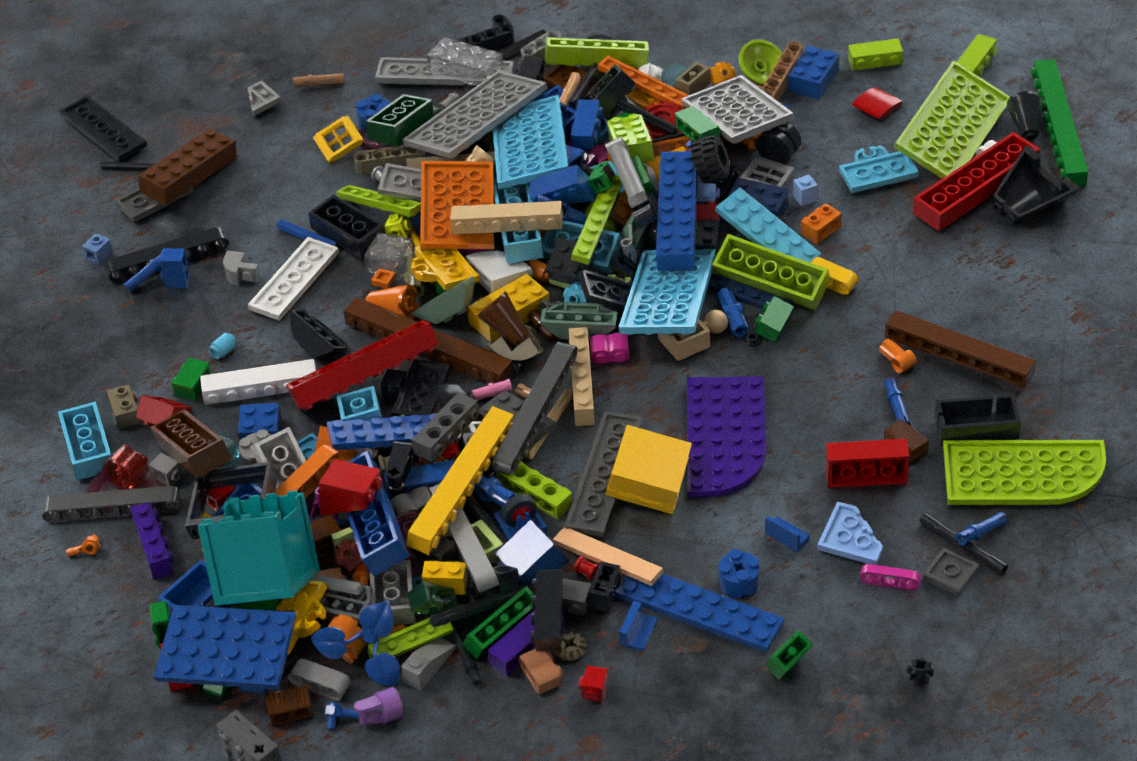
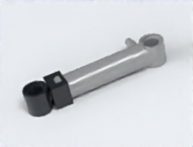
M622 136L605 144L639 226L642 228L658 220Z

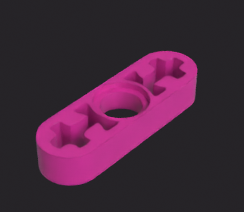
M866 564L861 568L860 579L862 582L871 585L917 590L920 587L921 575L914 570ZM886 576H893L895 579H890Z

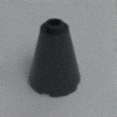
M1021 91L1017 93V96H1011L1007 100V109L1021 137L1027 141H1033L1037 138L1040 129L1042 98L1034 91Z

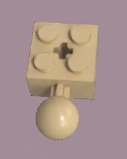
M712 310L706 314L704 322L700 319L698 320L695 333H672L669 335L658 333V339L674 358L680 361L709 348L710 332L713 334L723 332L727 328L728 318L724 312Z

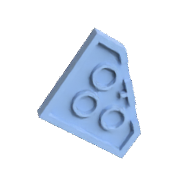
M837 501L819 540L817 550L877 565L883 552V546L880 541H877L873 535V530L867 521L863 520L856 506Z

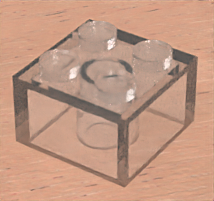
M378 232L364 255L366 272L375 274L380 268L395 272L396 278L400 279L407 268V256L411 253L413 254L412 239Z

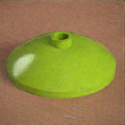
M757 39L749 41L740 50V68L750 81L763 86L781 57L782 52L777 46L766 40Z

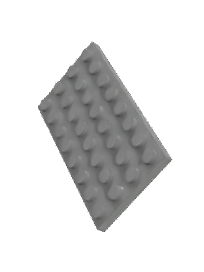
M498 70L402 139L405 146L442 157L455 158L457 154L469 148L475 141L480 140L483 135L492 131L494 127L504 122L509 116L517 113L524 105L529 104L535 97L540 96L542 92L548 89L546 82Z

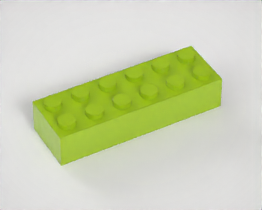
M727 234L712 264L717 275L792 300L793 303L815 311L831 281L829 270L730 234Z

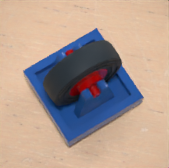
M520 494L512 497L504 504L500 512L493 514L495 522L508 541L530 520L543 533L547 532V526L537 512V505L529 495Z

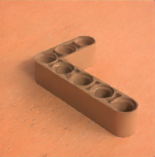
M797 41L790 42L763 87L757 86L778 102L788 86L789 73L794 66L796 67L797 61L803 54L802 44Z

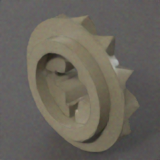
M572 632L566 635L562 633L561 651H554L555 655L566 661L579 659L586 652L585 638H582L579 633L576 635ZM573 643V646L566 648V644Z

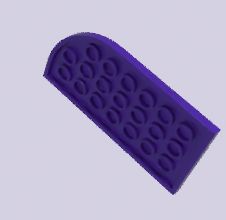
M764 376L687 377V442L692 443L687 463L688 497H714L735 492L751 483L761 472L766 459Z

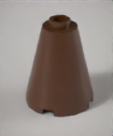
M506 291L477 315L480 320L512 344L517 342L519 345L527 338L525 335L527 330Z

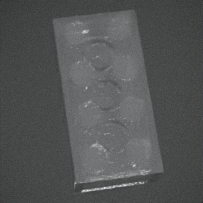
M443 37L427 54L428 72L476 86L498 70L504 71L501 53Z

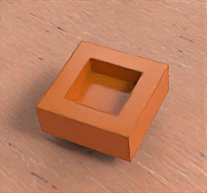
M379 268L371 279V283L376 287L390 288L396 279V273Z

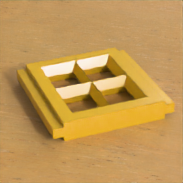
M348 115L338 119L313 137L329 163L335 162L364 142ZM344 126L346 132L338 136L336 130ZM333 133L335 139L327 143L325 137ZM350 135L352 141L344 145L341 140ZM339 142L341 148L333 152L330 147Z

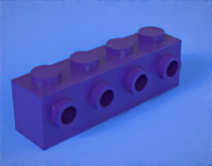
M150 502L130 507L153 580L173 574L170 563L174 562L171 551H166L169 546L166 536H161L164 534L161 522H156L159 520L156 508L152 509Z

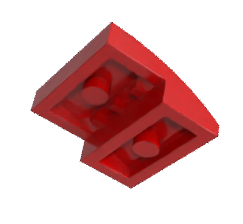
M874 87L861 94L853 102L852 106L878 119H883L890 116L891 110L901 107L902 100Z

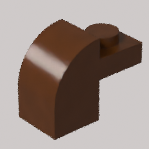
M624 190L618 195L609 216V220L621 228L626 225L633 212Z

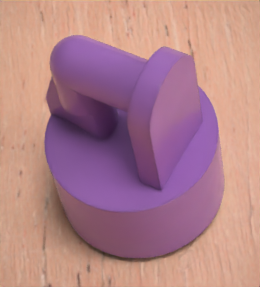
M394 687L376 692L374 696L354 704L355 712L358 713L359 722L362 725L378 724L381 722L385 724L400 719L404 715L402 698Z

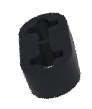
M623 253L612 256L610 258L612 269L623 278L631 277V281H634L638 265Z

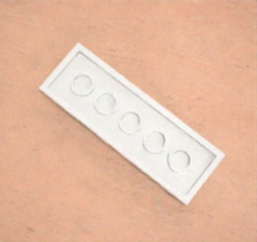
M307 237L249 302V310L280 321L338 255V247Z

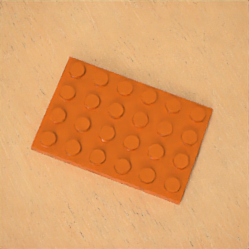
M421 161L420 249H494V232L452 234L450 223L452 206L494 204L493 162Z

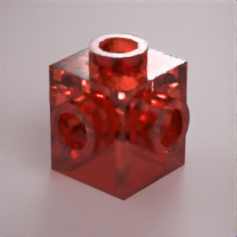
M343 540L335 547L336 551L334 554L336 558L334 561L341 569L345 566L351 573L364 563L356 541L352 543L350 540L347 542ZM351 552V557L346 558V553Z

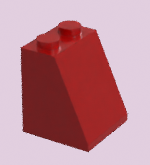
M334 459L319 482L320 514L331 515L366 509L369 502L373 501L376 491L380 490L382 486L380 469Z

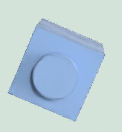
M810 175L793 180V197L801 207L817 201L818 185Z

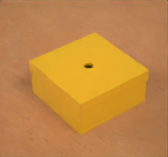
M627 425L605 495L673 514L692 443Z

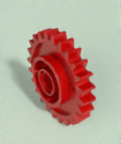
M659 100L657 105L652 102L651 107L646 105L647 112L675 126V113L684 109L681 108L680 104L675 106L674 101L669 104L667 100L663 104ZM644 121L651 140L671 135Z

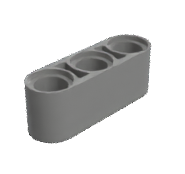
M555 30L549 31L521 49L522 60L526 56L544 58L545 61L546 37L561 38L560 32Z
M299 659L288 675V679L293 685L302 687L306 685L308 691L336 701L341 700L351 685V679L346 674L306 659Z

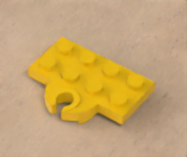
M420 246L415 247V255L417 257L412 259L411 274H415V279L423 282L438 281L444 290H449L472 276L475 279L474 283L479 282V275L457 249H420Z
M310 580L293 597L282 598L275 610L295 612L296 621L287 655L290 654L298 638L307 637L321 627L315 621L316 618L320 617L322 620L326 618V609L319 602L328 587L324 582Z

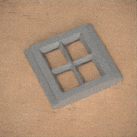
M757 156L740 178L765 183L766 179L779 182L777 186L784 188L793 176L795 168ZM759 166L769 169V171L765 173L755 169ZM775 171L785 175L781 178L771 175V172ZM754 174L764 178L762 181L750 178V175Z

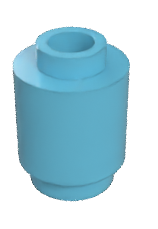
M223 333L211 343L209 352L212 357L218 360L234 350L237 346L235 337L232 334Z

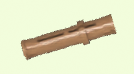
M344 73L318 76L310 74L306 77H293L294 88L345 84Z

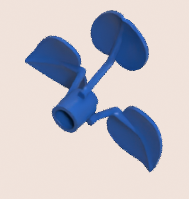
M388 600L369 605L361 611L359 620L364 630H360L358 634L349 640H345L344 631L336 627L320 629L312 636L311 639L315 647L322 655L330 659L341 658L346 653L345 645L363 636L366 642L374 643L373 658L368 659L365 663L368 676L382 685L392 686L399 683L400 665L397 659L388 653H381L377 656L378 638L388 636L393 629V613Z

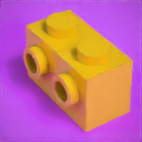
M424 562L422 573L424 593L465 595L468 580L466 563Z

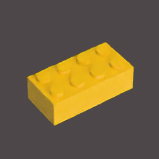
M528 274L519 277L467 307L469 324L489 342L492 343L502 335L480 320L477 315L505 291L508 293L523 324L530 321L528 314L532 310L539 312V305L542 300L545 299L550 302L549 292Z

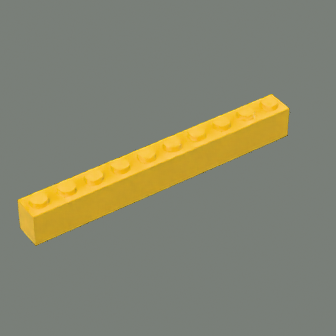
M494 406L491 407L408 531L406 546L428 555L433 548H437L440 536L446 534L450 521L454 522L458 509L463 508L466 497L471 496L474 490L475 483L478 484L480 482L482 472L488 470L491 459H494L499 446H501L513 424L514 414Z

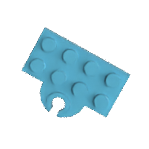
M881 145L878 147L869 146V154L872 156L865 155L863 148L859 151L856 150L853 163L839 166V172L851 193L919 177V171L911 158L900 151L889 154Z

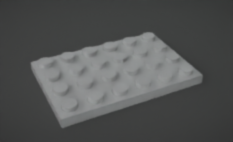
M742 75L681 98L684 107L694 106L707 118L709 117L712 122L717 124L721 129V135L732 144L739 143L748 137H754L763 131H769L773 127L786 124L794 119L792 111Z

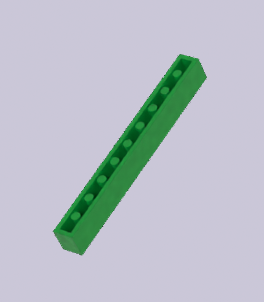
M1055 59L1034 61V68H1031V77L1034 78V88L1037 89V95L1042 98L1041 111H1044L1043 119L1044 122H1047V133L1050 134V144L1053 145L1054 157L1057 156L1056 164L1057 168H1060V179L1063 180L1067 177L1077 186L1087 185L1088 169Z

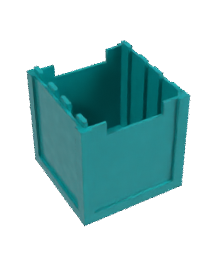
M298 490L288 491L287 495L277 496V493L266 494L265 498H260V495L249 496L248 500H239V497L229 498L228 502L223 506L224 518L218 523H214L213 518L203 519L202 523L198 525L215 605L291 598L320 571L304 493H298Z

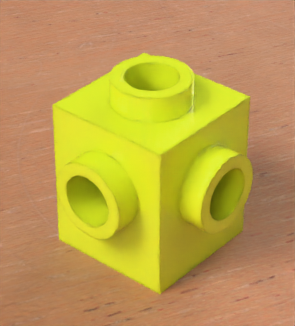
M392 214L385 224V232L391 241H402L408 237L413 226L406 215Z

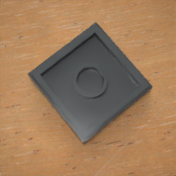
M943 548L924 572L923 580L960 596L978 572L980 564Z

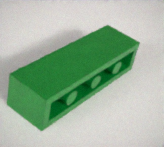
M527 586L468 634L463 645L476 659L484 654L493 643L498 642L507 631L513 629L522 618H525L534 609L532 608V596H535Z

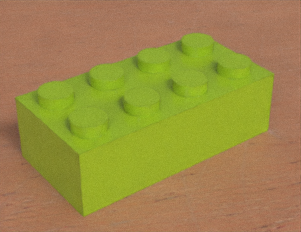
M631 114L625 118L615 117L607 121L610 142L622 136L629 149L631 159L638 155L642 162L654 161L652 140L642 115Z

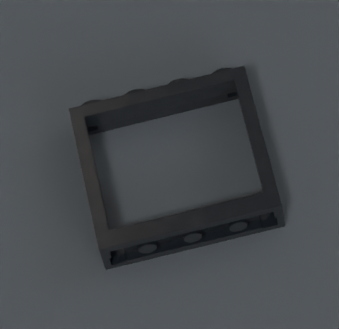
M265 462L210 471L205 478H196L185 522V528L191 538H200L198 525L202 523L203 519L213 518V522L218 523L225 517V515L203 518L209 489L264 481L260 498H265L266 494L275 493L278 473L273 463Z

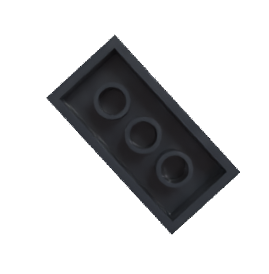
M334 194L308 213L310 227L313 231L337 242L338 246L360 259L387 240L385 224Z

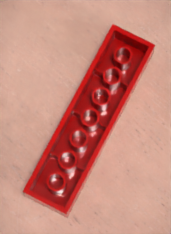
M1012 132L915 196L913 200V214L936 230L941 231L994 195L1025 146H1030L1038 154H1040V148Z
M422 320L286 384V387L295 406L300 410H308L315 406V402L320 400L325 402L331 399V395L334 393H344L353 384H356V386L361 385L367 381L366 378L372 375L373 377H378L384 373L383 370L389 367L391 369L397 368L401 365L400 362L406 359L411 361L416 359L418 354L423 351L428 353L436 349L435 346L439 342L431 324Z

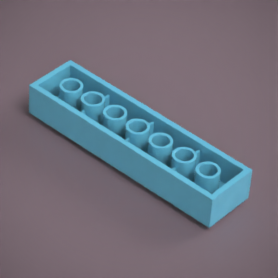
M496 164L493 165V195L495 204L532 202L530 199L529 183L515 185L508 189H499ZM539 230L501 232L507 264L543 258Z

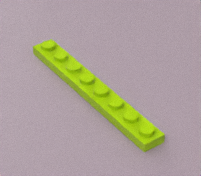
M614 175L611 179V188L598 193L572 252L571 260L589 265L623 186L618 175Z

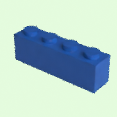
M456 459L411 467L405 487L399 492L388 490V479L385 476V472H383L385 487L390 500L400 494L410 493L419 487H427L429 489L440 484Z

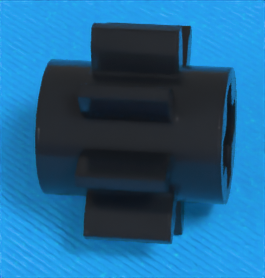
M923 658L912 659L911 666H907L909 681L913 680L918 685L929 683V677L934 675L931 662Z

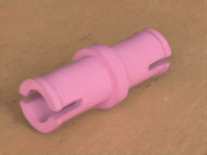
M507 379L495 384L492 382L488 383V386L472 390L478 401L491 396L494 398L504 390L512 391L510 380Z

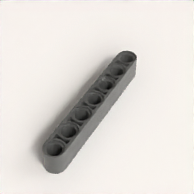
M174 486L48 496L44 499L42 518L47 522H63L132 516L130 507L150 502L152 509L156 508L158 514L172 513L179 509L180 491Z

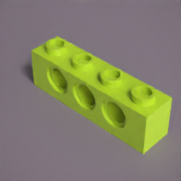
M522 461L513 475L496 471V478L501 482L502 487L517 495H529L534 499L538 509L557 520L571 508L573 502L572 492L568 488L560 486L550 478L548 479L537 470L526 466Z

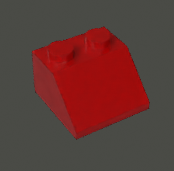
M142 395L136 418L141 419L143 424L153 426V424H157L183 409L191 413L193 407L161 396Z

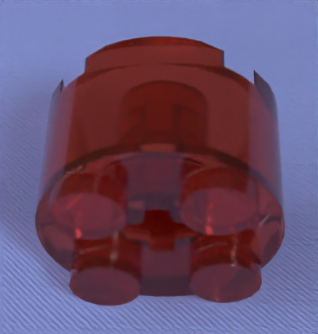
M123 444L104 463L102 471L104 475H108L109 483L119 490L135 489L148 474L149 467L147 463L149 460L144 454H139L131 449L130 446Z

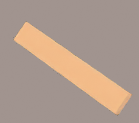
M564 527L553 538L555 545L584 556L600 564L602 561L620 565L622 574L650 586L663 574V568L572 529Z

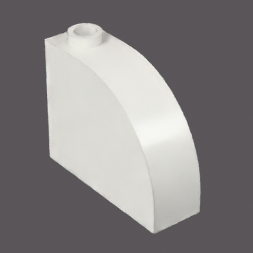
M482 251L466 255V261L479 275L478 283L490 294L525 274H528L530 277L533 276L532 268L524 261L507 264L505 252Z

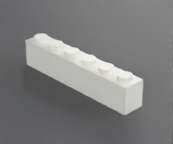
M314 359L200 376L204 404L209 405L289 393L286 384L316 371Z

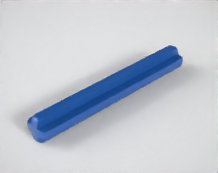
M280 219L276 224L277 229L303 240L310 237L337 247V242L283 219Z

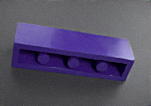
M562 612V628H563V627H564V615H563V612ZM531 613L522 618L513 629L507 631L498 642L493 643L487 650L489 664L505 676H508L520 666V655L535 649V643H531V630H535V626L531 624Z

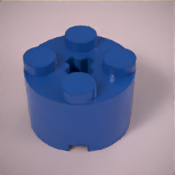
M374 94L356 103L358 126L364 133H367L366 120L390 104L380 94Z
M732 549L722 557L718 565V579L721 591L726 596L735 599H741V596L748 595V597L754 595L760 586L759 559L739 549Z

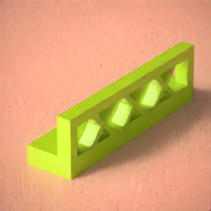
M430 618L379 639L377 656L381 653H388L397 657L452 633L453 627L451 623H447L434 628L429 623ZM374 643L368 644L367 654L369 658H373Z

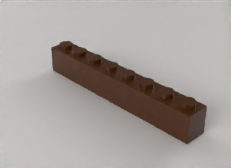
M897 310L894 311L885 324V338L1022 388H1026L1035 373L1036 360Z

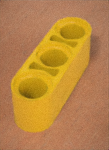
M815 257L810 262L829 270L831 281L827 288L847 295L859 283V277L851 270L820 257Z

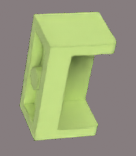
M482 520L472 524L471 527L488 560L493 562L499 561L500 558L495 553L503 546V543Z

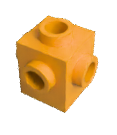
M725 61L715 63L716 66L710 68L711 86L736 76L734 67L731 66V63L726 64Z

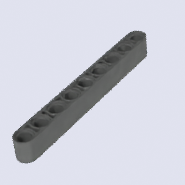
M557 342L493 459L492 469L494 471L509 475L515 473L576 360L577 346Z

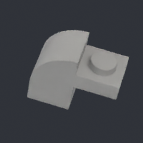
M226 252L223 265L226 278L230 283L239 285L240 281H259L258 264L246 263L244 252Z

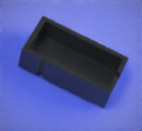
M997 395L995 412H992L993 396L936 400L935 421L940 444L943 445V440L1020 439L1021 419L1015 395Z

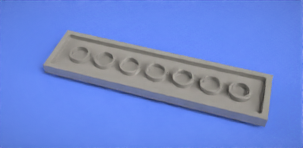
M381 57L375 81L376 83L450 86L468 84V86H474V84L482 83L498 70L512 74L514 62Z

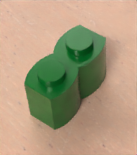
M166 601L153 603L149 606L152 631L159 649H161L160 644L164 642L171 617L170 606Z

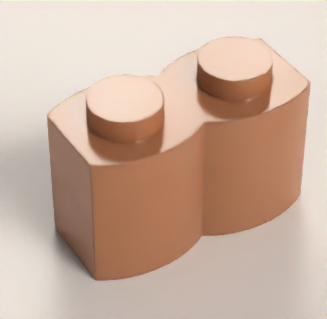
M533 649L519 656L520 666L539 695L562 685L561 677H563V672L559 665L556 666L553 663L550 651H536V649Z

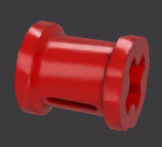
M581 556L574 565V572L577 574L581 573L593 581L599 565L587 561L586 557Z

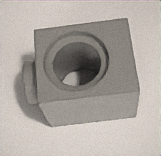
M160 453L149 464L151 478L167 486H171L182 475L180 464L163 453Z

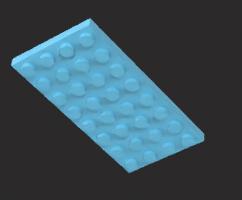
M559 95L532 101L520 108L517 113L509 116L504 122L494 127L493 139L499 189H508L515 185L528 184L539 177L569 168Z
M696 249L695 270L658 271L656 250H643L619 324V334L651 335L663 333L669 335L672 333H695L713 269L712 264L716 258V249Z

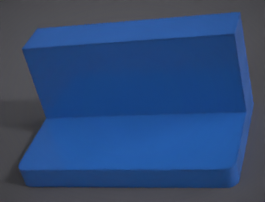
M770 516L765 518V534L792 550L798 552L810 541L809 534L778 516L775 519Z
M633 601L619 631L620 645L644 651L657 623V618L642 614V604L640 602Z

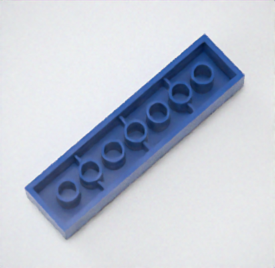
M691 151L661 152L656 242L658 271L695 270L698 174L693 164Z
M368 451L348 461L379 469ZM382 478L380 490L376 491L373 501L369 502L366 509L347 512L361 559L373 576L384 572L389 567L409 557Z

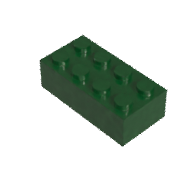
M405 94L401 95L366 120L367 140L378 144L384 143L390 146H398L403 142L402 139L434 117L432 99Z

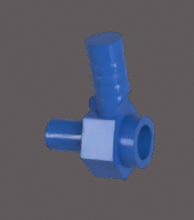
M329 702L324 715L328 717L326 729L335 730L337 719H344L345 717L359 719V715L353 709H342L341 704Z

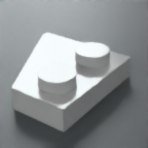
M262 81L248 87L252 114L254 116L281 102L280 96Z

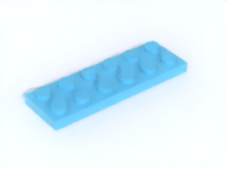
M738 188L715 209L716 213L755 244L809 263L815 257H821V252L742 188Z

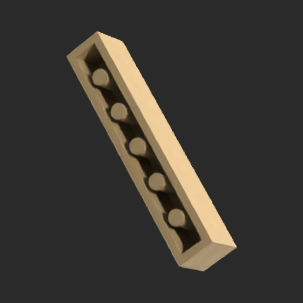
M562 202L452 206L450 216L452 234L562 229Z
M569 328V343L578 348L576 360L571 367L575 426L595 425L588 328Z

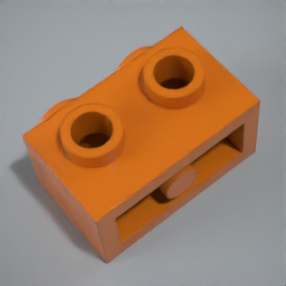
M825 203L801 220V235L818 244L841 227L842 213Z

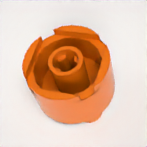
M344 614L335 616L328 625V627H336L343 630L345 640H349L361 630L357 626L358 621ZM363 636L345 645L346 653L342 657L346 662L353 663L368 643L363 639Z

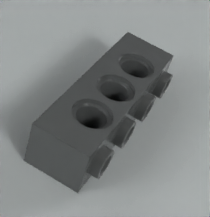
M458 392L411 439L413 454L433 462L477 419L479 415L477 400Z

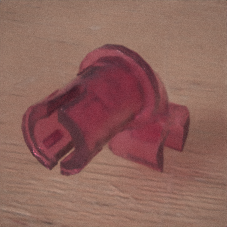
M363 127L361 130H358L364 140L360 145L361 148L380 149L381 143L378 144L367 140Z

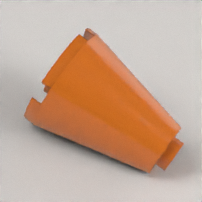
M402 285L372 291L365 300L412 320L415 319L412 312L419 307V303H416V297H419L413 285Z

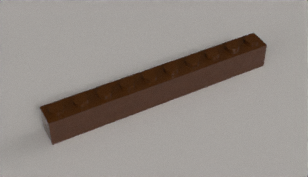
M358 297L343 310L347 325L380 339L417 323L412 319L398 315ZM434 328L432 329L439 344L435 346L436 349L425 353V351L419 353L427 359L450 364L451 368L487 383L492 382L495 384L505 381L513 375L512 360Z

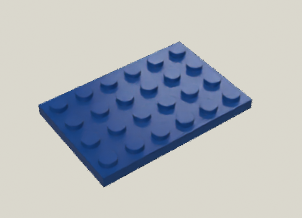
M174 605L154 678L159 682L279 690L296 621L295 612Z

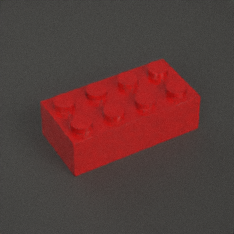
M907 439L826 443L825 471L828 488L908 483L909 451Z

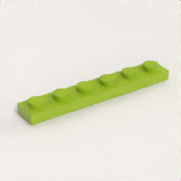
M347 185L336 191L337 196L347 202L351 201L359 205L363 204L371 208H379L383 211L406 215L407 217H413L421 211L420 202L381 195L376 191Z

